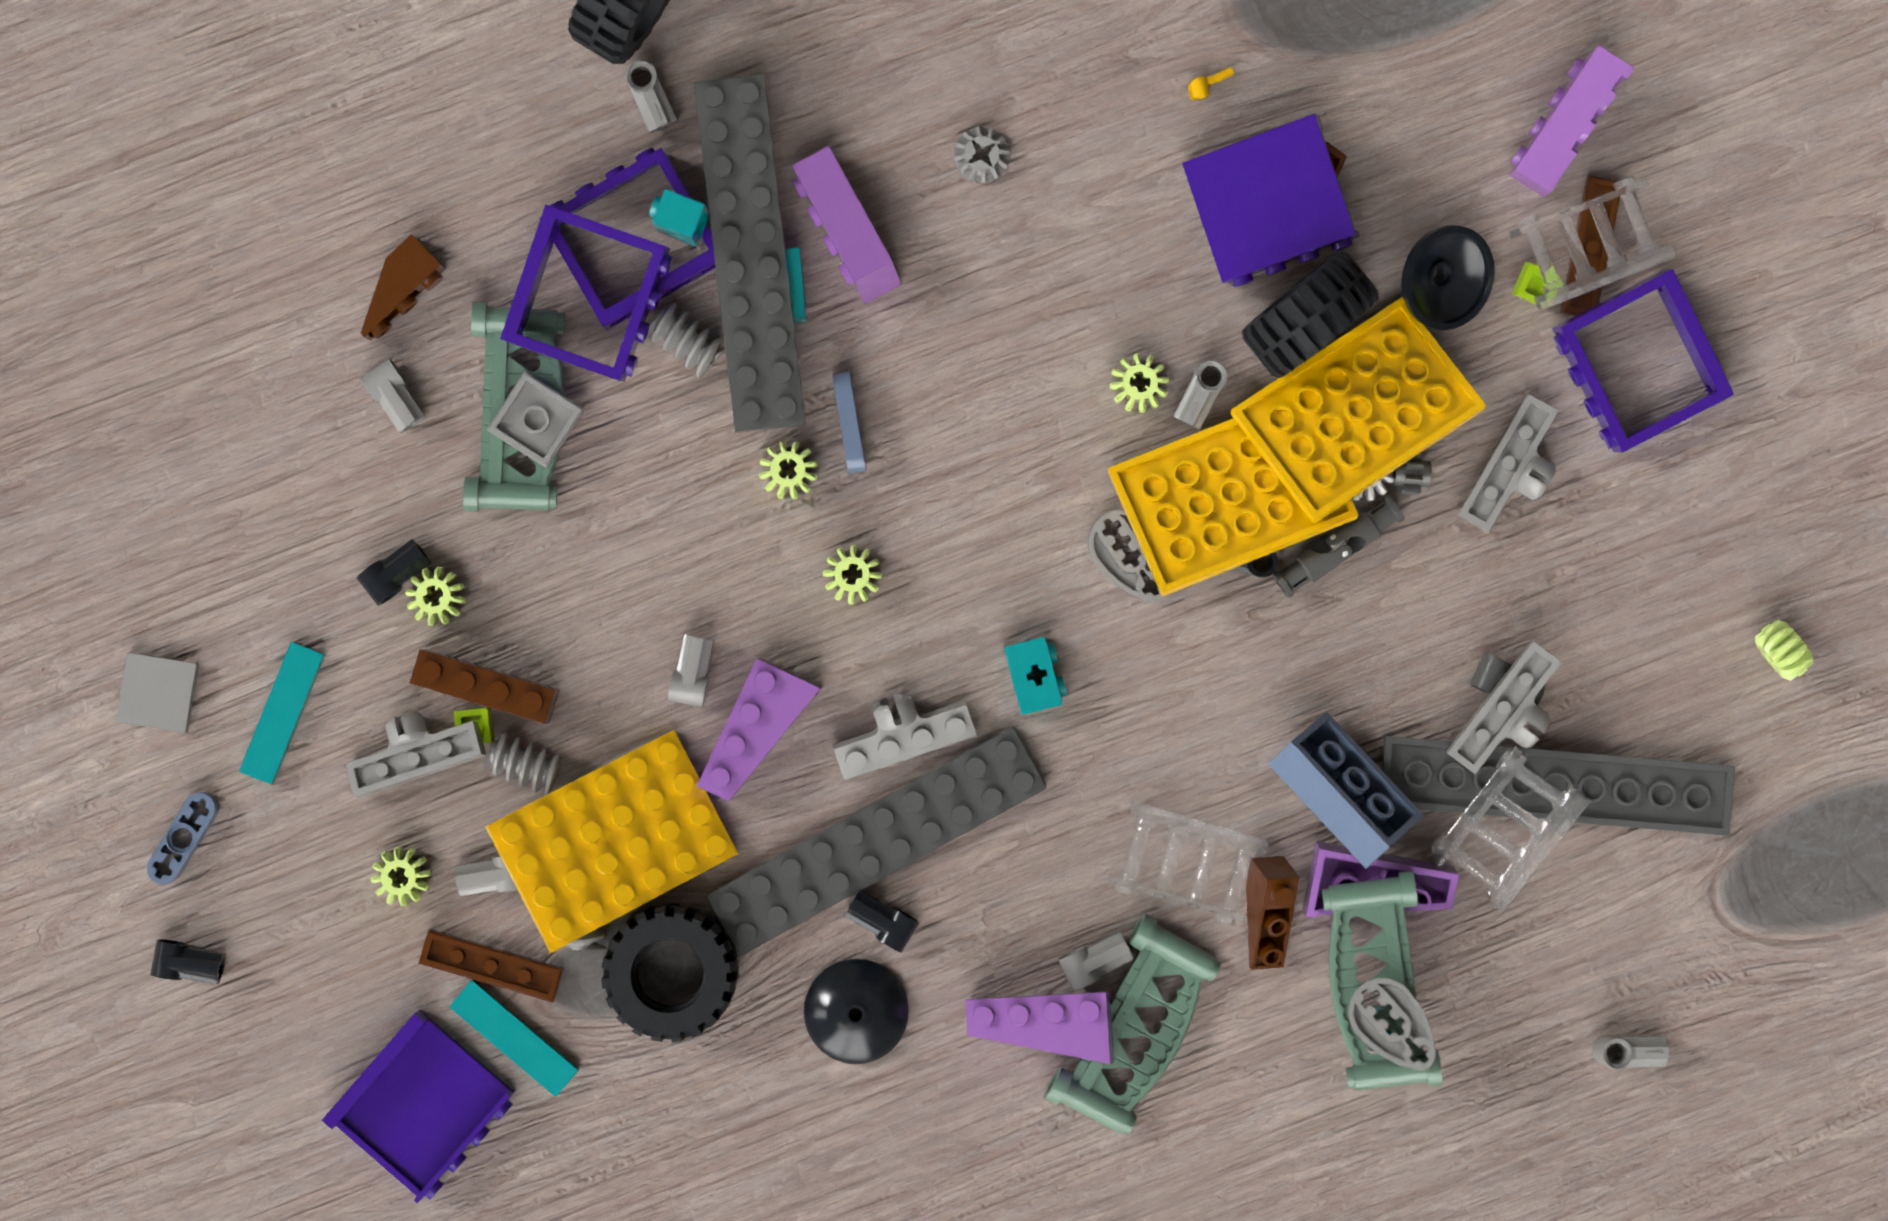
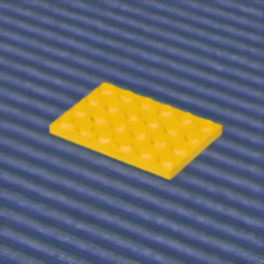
M1401 297L1310 357L1290 373L1278 378L1231 410V415L1311 522L1315 524L1484 411L1486 404L1428 329L1410 314L1403 297Z
M1234 418L1108 468L1109 477L1162 597L1358 518L1357 510L1352 500H1349L1313 524Z
M675 730L485 826L550 953L738 854L707 792L697 787L700 779Z

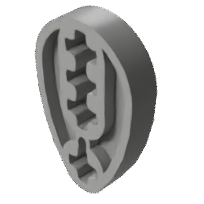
M1114 510L1100 517L1092 526L1088 536V551L1095 565L1114 585L1129 595L1146 602L1160 600L1162 596L1158 586L1156 588L1159 593L1155 596L1151 592L1144 594L1142 591L1145 582L1140 575V570L1150 580H1154V577L1125 511ZM1108 519L1111 523L1118 521L1121 526L1117 529L1119 536L1125 537L1127 535L1131 540L1127 544L1128 549L1131 552L1139 551L1140 556L1137 558L1139 564L1136 567L1131 563L1125 566L1122 562V559L1125 558L1124 551L1121 549L1115 551L1112 547L1116 542L1115 538L1112 535L1106 537L1103 535L1102 531L1106 528L1105 520Z
M1377 978L1362 984L1354 992L1349 1003V1020L1354 1032L1365 1044L1385 1059L1399 1066L1417 1071H1424L1433 1066L1436 1060L1434 1036L1428 1019L1418 1001L1403 984L1388 978ZM1368 990L1371 994L1376 991L1379 992L1380 996L1377 1000L1382 1007L1390 1005L1393 1008L1389 1012L1393 1020L1397 1021L1400 1018L1404 1020L1401 1026L1404 1031L1402 1035L1399 1036L1395 1032L1391 1035L1387 1034L1386 1031L1389 1025L1384 1019L1378 1022L1374 1019L1377 1015L1375 1008L1371 1005L1366 1008L1362 1006V1003L1365 1001L1363 996L1365 991ZM1407 1039H1410L1419 1048L1424 1046L1429 1048L1426 1053L1427 1062L1423 1063L1418 1060L1414 1063L1411 1061L1410 1058L1413 1056V1052L1406 1043Z

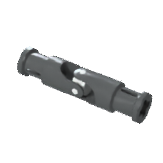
M1389 495L1383 497V502L1368 512H1360L1357 519L1341 525L1328 536L1297 555V560L1280 572L1276 570L1272 576L1283 593L1288 598H1291L1294 595V591L1310 580L1313 582L1317 581L1340 563L1380 538L1382 531L1395 522H1402L1405 517L1395 501ZM1350 537L1349 541L1346 544L1344 540Z

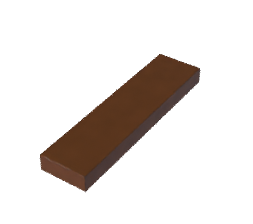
M1590 175L1586 177L1560 308L1561 314L1576 316L1600 302L1623 182Z
M433 929L428 930L418 963L552 1003L555 1001L564 970L563 967Z

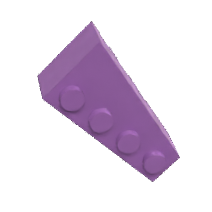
M1600 45L1583 60L1578 57L1566 74L1571 79L1565 89L1559 86L1549 100L1548 105L1552 107L1546 118L1540 116L1529 132L1533 136L1527 148L1521 145L1511 159L1510 163L1514 165V168L1509 175L1542 197L1551 193L1577 155L1578 151L1576 148L1578 145H1582L1595 128L1597 123L1595 121L1598 115L1601 116L1617 94L1614 89L1625 78L1628 79L1634 67Z
M827 146L793 164L792 168L796 178L791 181L799 197L802 199L807 196L812 205L807 208L811 219L816 227L822 225L827 235L823 237V240L832 256L838 254L843 263L839 266V269L848 285L852 283L855 285L864 304L900 286L901 282L892 259L830 147Z
M756 658L697 787L730 801L821 690V687L760 658Z
M1316 841L1302 909L1306 917L1333 914L1332 910H1324L1322 889H1328L1330 885L1399 877V872L1407 871L1414 872L1418 906L1404 908L1405 911L1452 909L1459 874L1454 866L1384 853L1368 868H1365L1345 846Z
M1110 991L965 1000L968 1036L1108 1064L1114 1063Z

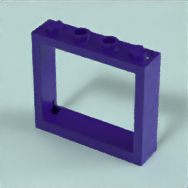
M649 148L635 157L637 162L627 168H624L623 165L617 166L605 174L606 180L596 186L593 183H588L575 191V198L566 203L560 200L550 206L574 214L657 165H660L676 194L690 198L663 149L659 148L655 151L654 148ZM707 225L701 238L708 251L671 271L666 277L660 278L657 289L661 290L660 300L716 268L712 234ZM558 229L554 244L603 328L607 331L630 318L640 290L605 309Z
M545 204L500 339L625 382L627 376L632 377L634 369L637 367L639 358L634 356L638 343L643 344L647 338L650 324L646 323L649 310H655L659 303L661 290L657 289L661 275L666 277L669 273V266L673 257L669 255L670 248ZM561 222L652 253L614 367L523 336Z
M1673 269L1662 270L1552 328L1556 335L1553 338L1557 344V351L1562 356L1566 355L1571 365L1568 368L1570 378L1577 387L1581 386L1586 396V399L1583 400L1585 408L1592 418H1597L1602 428L1599 431L1600 438L1605 441L1608 449L1612 448L1613 452L1623 453L1734 395ZM1657 289L1708 394L1626 436L1575 331Z

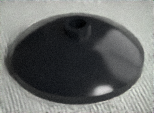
M1459 225L1441 226L1425 234L1410 251L1402 272V295L1410 314L1421 324L1437 330L1455 329L1472 320L1487 302L1494 283V260L1488 244L1474 230Z
M866 959L842 960L824 969L812 982L804 1003L805 1025L812 1041L827 1056L848 1064L869 1063L888 1054L901 1040L908 1022V1000L900 981L886 967ZM853 1008H858L862 1011L863 1016L859 1020H852L849 1016V1011Z

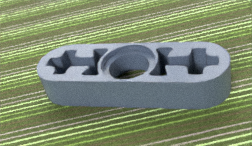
M850 372L832 374L849 474L865 472L866 466Z
M208 792L194 793L184 802L147 864L148 876L155 883L168 884L177 880L182 874L218 814L219 804L212 794ZM205 799L207 801L205 807L209 810V813L199 815L195 821V824H200L201 828L198 829L194 824L183 821L184 817L188 820L193 819L197 812V808L193 806L194 802H202ZM179 828H186L192 834V842L187 848L177 846L174 841V834ZM166 847L176 854L183 855L182 859L177 856L173 857L170 862L169 868L173 870L172 874L168 873L163 876L159 874L161 868L157 866V863L167 861L171 855V852L165 851Z

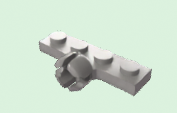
M1527 394L1458 517L1490 533L1513 494H1521L1532 501L1540 500L1547 491V485L1541 481L1551 484L1556 468L1553 463L1540 457L1537 451L1558 415V409Z
M1531 640L1449 746L1446 753L1476 774L1498 744L1505 738L1512 739L1523 748L1533 746L1539 738L1527 729L1525 725L1529 722L1543 733L1547 730L1550 717L1535 704L1534 700L1562 662Z
M906 693L893 694L898 710L893 713L891 712L887 697L882 698L873 707L877 723L875 730L833 744V750L844 780L977 736L965 700L925 714H919L916 711L912 697Z
M410 712L402 714L401 720H397V717H394L386 723L385 728L389 740L387 749L346 764L354 797L362 798L486 756V751L478 722L470 721L433 734L430 731L425 714Z

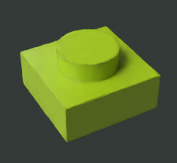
M1525 262L1511 294L1541 308H1547L1560 276L1535 264Z
M490 707L453 711L455 727L475 721L478 722L483 743H491L495 740L492 710Z

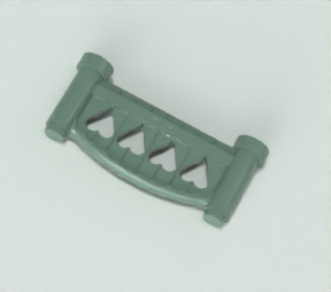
M473 301L471 312L472 337H486L480 477L465 476L464 511L479 512V508L549 511L550 508L557 507V487H550L549 482L559 451L547 469L533 460L536 471L532 476L527 477L503 461L519 451L488 432L487 428L510 393L507 390L516 385L524 371L565 396L561 360L540 353L537 356L540 360V367L537 371L531 372L511 359L508 355L522 347L500 339L510 308L488 307V302ZM531 309L523 336L558 348L556 336L557 334H564L565 313H558V310Z
M1399 872V877L1330 885L1328 889H1322L1324 910H1332L1333 912L1329 943V979L1332 1001L1339 1028L1353 1059V1066L1346 1067L1348 1089L1356 1088L1357 1091L1426 1082L1428 1087L1443 1085L1438 1049H1435V1063L1427 1070L1417 1071L1399 1066L1378 1053H1369L1366 1050L1365 1043L1354 1032L1348 1015L1349 1003L1354 992L1364 984L1356 978V971L1359 967L1354 963V956L1358 952H1365L1388 963L1385 968L1370 980L1388 978L1398 981L1416 999L1404 908L1418 906L1414 872ZM1359 916L1384 929L1364 946L1356 947L1351 942V936L1354 932L1349 927V921L1352 917ZM1388 1005L1379 1011L1374 1019L1377 1022L1384 1019L1389 1025L1388 1031L1395 1032L1400 1036L1404 1033L1401 1027L1404 1020L1401 1018L1397 1021L1393 1020L1389 1013L1393 1008ZM1407 1039L1406 1043L1413 1052V1056L1410 1058L1411 1061L1414 1063L1418 1060L1423 1063L1427 1062L1426 1053L1428 1050L1423 1051V1047L1419 1048L1410 1039Z
M1146 913L1142 914L1128 940L1129 945L1140 951L1111 1002L1114 1063L1108 1064L1081 1058L1073 1073L1059 1067L1052 1076L1044 1093L1046 1100L1056 1105L1061 1102L1109 1129L1126 1135L1131 1132L1137 1116L1132 1114L1133 1107L1160 1079L1184 1040L1194 1014L1201 982L1205 979L1212 981L1221 966V962L1217 961L1215 956L1158 926L1157 919ZM1181 975L1184 979V984L1180 989L1176 990V999L1172 1002H1166L1162 998L1152 977ZM1136 1007H1166L1167 1016L1160 1020V1028L1157 1032L1150 1033L1146 1030L1135 1009ZM1148 1037L1150 1039V1047L1143 1051V1060L1137 1064L1131 1063L1118 1038ZM1131 1068L1134 1075L1130 1081L1126 1082V1091L1122 1094H1115L1101 1069Z

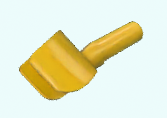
M1232 67L1212 76L1195 78L1188 85L1190 99L1194 101L1209 97L1208 86L1234 75Z

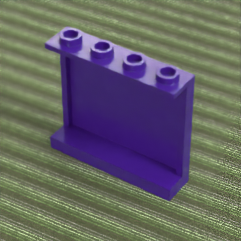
M1316 114L1309 115L1182 163L1222 283L1229 284L1232 282L1234 287L1245 285L1254 281L1252 275L1265 271L1268 276L1287 269L1285 265L1287 262L1298 259L1299 263L1302 264L1320 257L1318 251L1328 247H1332L1333 252L1345 249L1353 245V238L1360 236L1359 232L1355 230L1322 133L1324 128L1320 116Z
M418 1010L332 1107L322 1121L331 1129L337 1126L417 1196L414 1201L418 1204L424 1196L430 1200L444 1185L439 1179L447 1169L454 1173L467 1157L462 1152L470 1143L477 1146L490 1132L486 1124L493 1116L500 1120L510 1109L513 1103L508 1099L515 1091L423 1011Z

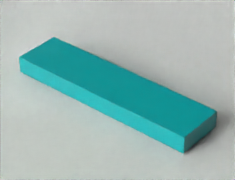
M290 642L239 772L268 784H274L326 654L296 642Z
M472 979L449 1006L554 1097H557L579 1071L576 1065L477 981Z

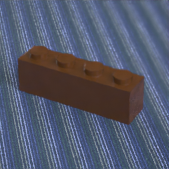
M427 649L419 650L410 679V684L544 724L551 721L560 691L557 688Z

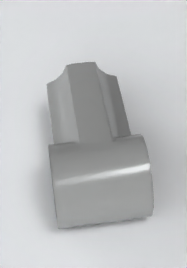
M642 60L632 63L626 70L625 77L649 133L660 131L676 123L677 119L654 66ZM646 70L652 75V80L647 86L638 87L632 82L633 75L637 71Z
M390 358L360 378L376 403L382 405L399 433L413 428L426 417L415 398L405 386L407 382Z
M1206 361L1197 366L1172 417L1197 430L1201 429L1220 390L1227 381V371L1221 363ZM1209 366L1214 367L1219 373V381L1213 387L1206 386L1201 380L1202 371Z
M684 634L677 670H674L670 683L668 701L703 708L709 682L707 672L714 640Z
M500 856L492 857V860L455 866V879L460 896L497 890V892L517 890Z
M1119 931L1089 947L1082 946L1061 956L1058 961L1072 990L1077 991L1098 981L1102 974L1133 960V956Z
M1605 1035L1598 1038L1594 1043L1593 1056L1601 1065L1615 1070L1632 1067H1667L1669 1046L1664 1035L1622 1037ZM1616 1043L1619 1048V1055L1615 1060L1609 1061L1607 1049Z

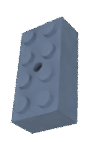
M1328 712L1293 739L1269 763L1279 777L1287 783L1304 804L1314 812L1365 868H1368L1424 816Z

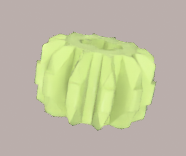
M1139 353L1133 355L1134 366H1131L1129 361L1123 358L1120 360V364L1125 372L1118 369L1112 370L1111 375L1120 379L1121 382H1113L1109 385L1110 390H1122L1114 398V401L1119 403L1125 397L1129 399L1125 406V410L1128 412L1133 408L1134 402H1138L1139 413H1145L1146 400L1153 409H1156L1159 404L1153 394L1161 398L1167 396V392L1157 386L1168 384L1169 377L1157 378V374L1162 372L1165 367L1163 364H1159L1154 369L1150 368L1154 359L1151 355L1147 357L1144 365H1142ZM1134 375H1141L1143 381H1148V386L1143 388L1144 392H1138L1137 387L1130 385V380L1134 381L1136 378Z
M783 440L779 442L782 453L777 454L772 447L767 448L768 454L774 459L772 462L767 459H760V465L769 467L770 471L760 473L759 477L761 480L773 478L765 487L768 492H771L777 485H780L777 497L783 499L786 488H790V495L795 500L798 499L795 487L800 486L805 493L810 492L809 486L803 482L805 478L810 481H817V475L808 473L807 469L818 467V463L813 460L804 463V460L811 455L812 451L807 448L798 455L800 443L794 441L791 452H789ZM785 461L789 465L791 461L797 464L794 468L797 475L792 479L788 475L786 479L780 476L783 472L781 464Z
M851 545L850 547L851 557H846L845 551L840 547L837 549V553L842 559L839 563L832 557L827 558L826 561L830 565L835 566L836 569L835 571H823V576L835 577V581L829 582L825 587L827 590H832L838 585L841 587L835 595L836 600H841L845 591L849 592V604L855 603V592H859L863 602L868 601V596L863 590L866 586L875 593L878 591L879 588L869 581L870 578L882 579V573H870V569L878 566L880 562L878 559H874L867 564L864 562L870 555L871 551L866 548L860 558L856 557V545ZM850 565H857V571L862 570V578H857L853 585L847 584L849 579H843V571H849Z
M436 567L434 578L428 568L422 569L424 581L416 576L411 578V582L418 587L417 590L406 589V595L416 597L415 601L407 604V608L412 610L420 607L415 615V619L421 621L428 614L427 622L429 626L436 625L438 616L440 621L447 625L450 623L448 611L454 616L461 614L454 604L455 602L466 603L465 597L456 596V592L462 591L465 586L463 583L452 586L451 584L456 579L457 574L450 572L444 578L443 567ZM434 587L435 590L442 591L444 595L439 598L440 604L437 606L436 602H430L428 598L433 595L432 588Z
M1776 620L1772 624L1769 623L1755 636L1756 647L1760 650L1761 655L1782 678L1791 681L1797 676L1800 677L1808 671L1807 668L1814 664L1812 653L1807 648V645L1787 622Z
M397 846L394 848V857L388 851L381 853L385 864L381 862L373 864L372 867L381 872V875L371 877V882H381L383 885L375 891L377 896L387 891L389 892L386 899L387 904H393L397 896L401 906L408 905L409 896L417 902L421 899L418 889L426 891L430 888V885L421 880V878L431 876L432 871L429 869L421 871L420 866L425 864L427 859L426 857H421L414 861L416 849L410 848L404 857L403 848ZM404 868V876L409 879L399 884L397 883L398 876L394 875V871L396 872Z

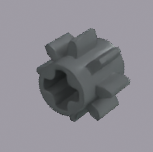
M1423 453L1418 454L1393 471V485L1402 486L1401 494L1418 495L1421 493V487L1429 488L1432 464L1431 461H1422Z

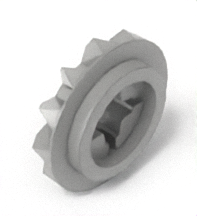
M980 126L965 131L957 141L954 150V160L959 172L968 180L977 183L991 182L1000 177L1006 170L1010 158V150L1005 137L993 128ZM974 142L982 149L994 146L988 154L989 163L992 166H989L983 160L969 163L976 155Z

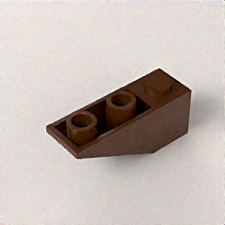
M412 234L385 259L360 333L370 341L374 337L379 339L384 336L392 327L390 322L399 313L402 315L408 313L417 304L418 300L416 297L424 289L430 291L443 279L441 273L446 268Z
M1284 856L1251 858L1246 885L1249 967L1251 970L1284 967L1300 879Z

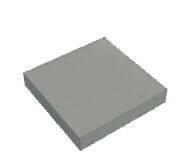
M524 371L487 428V431L547 469L585 409Z
M127 653L116 722L187 733L199 663Z

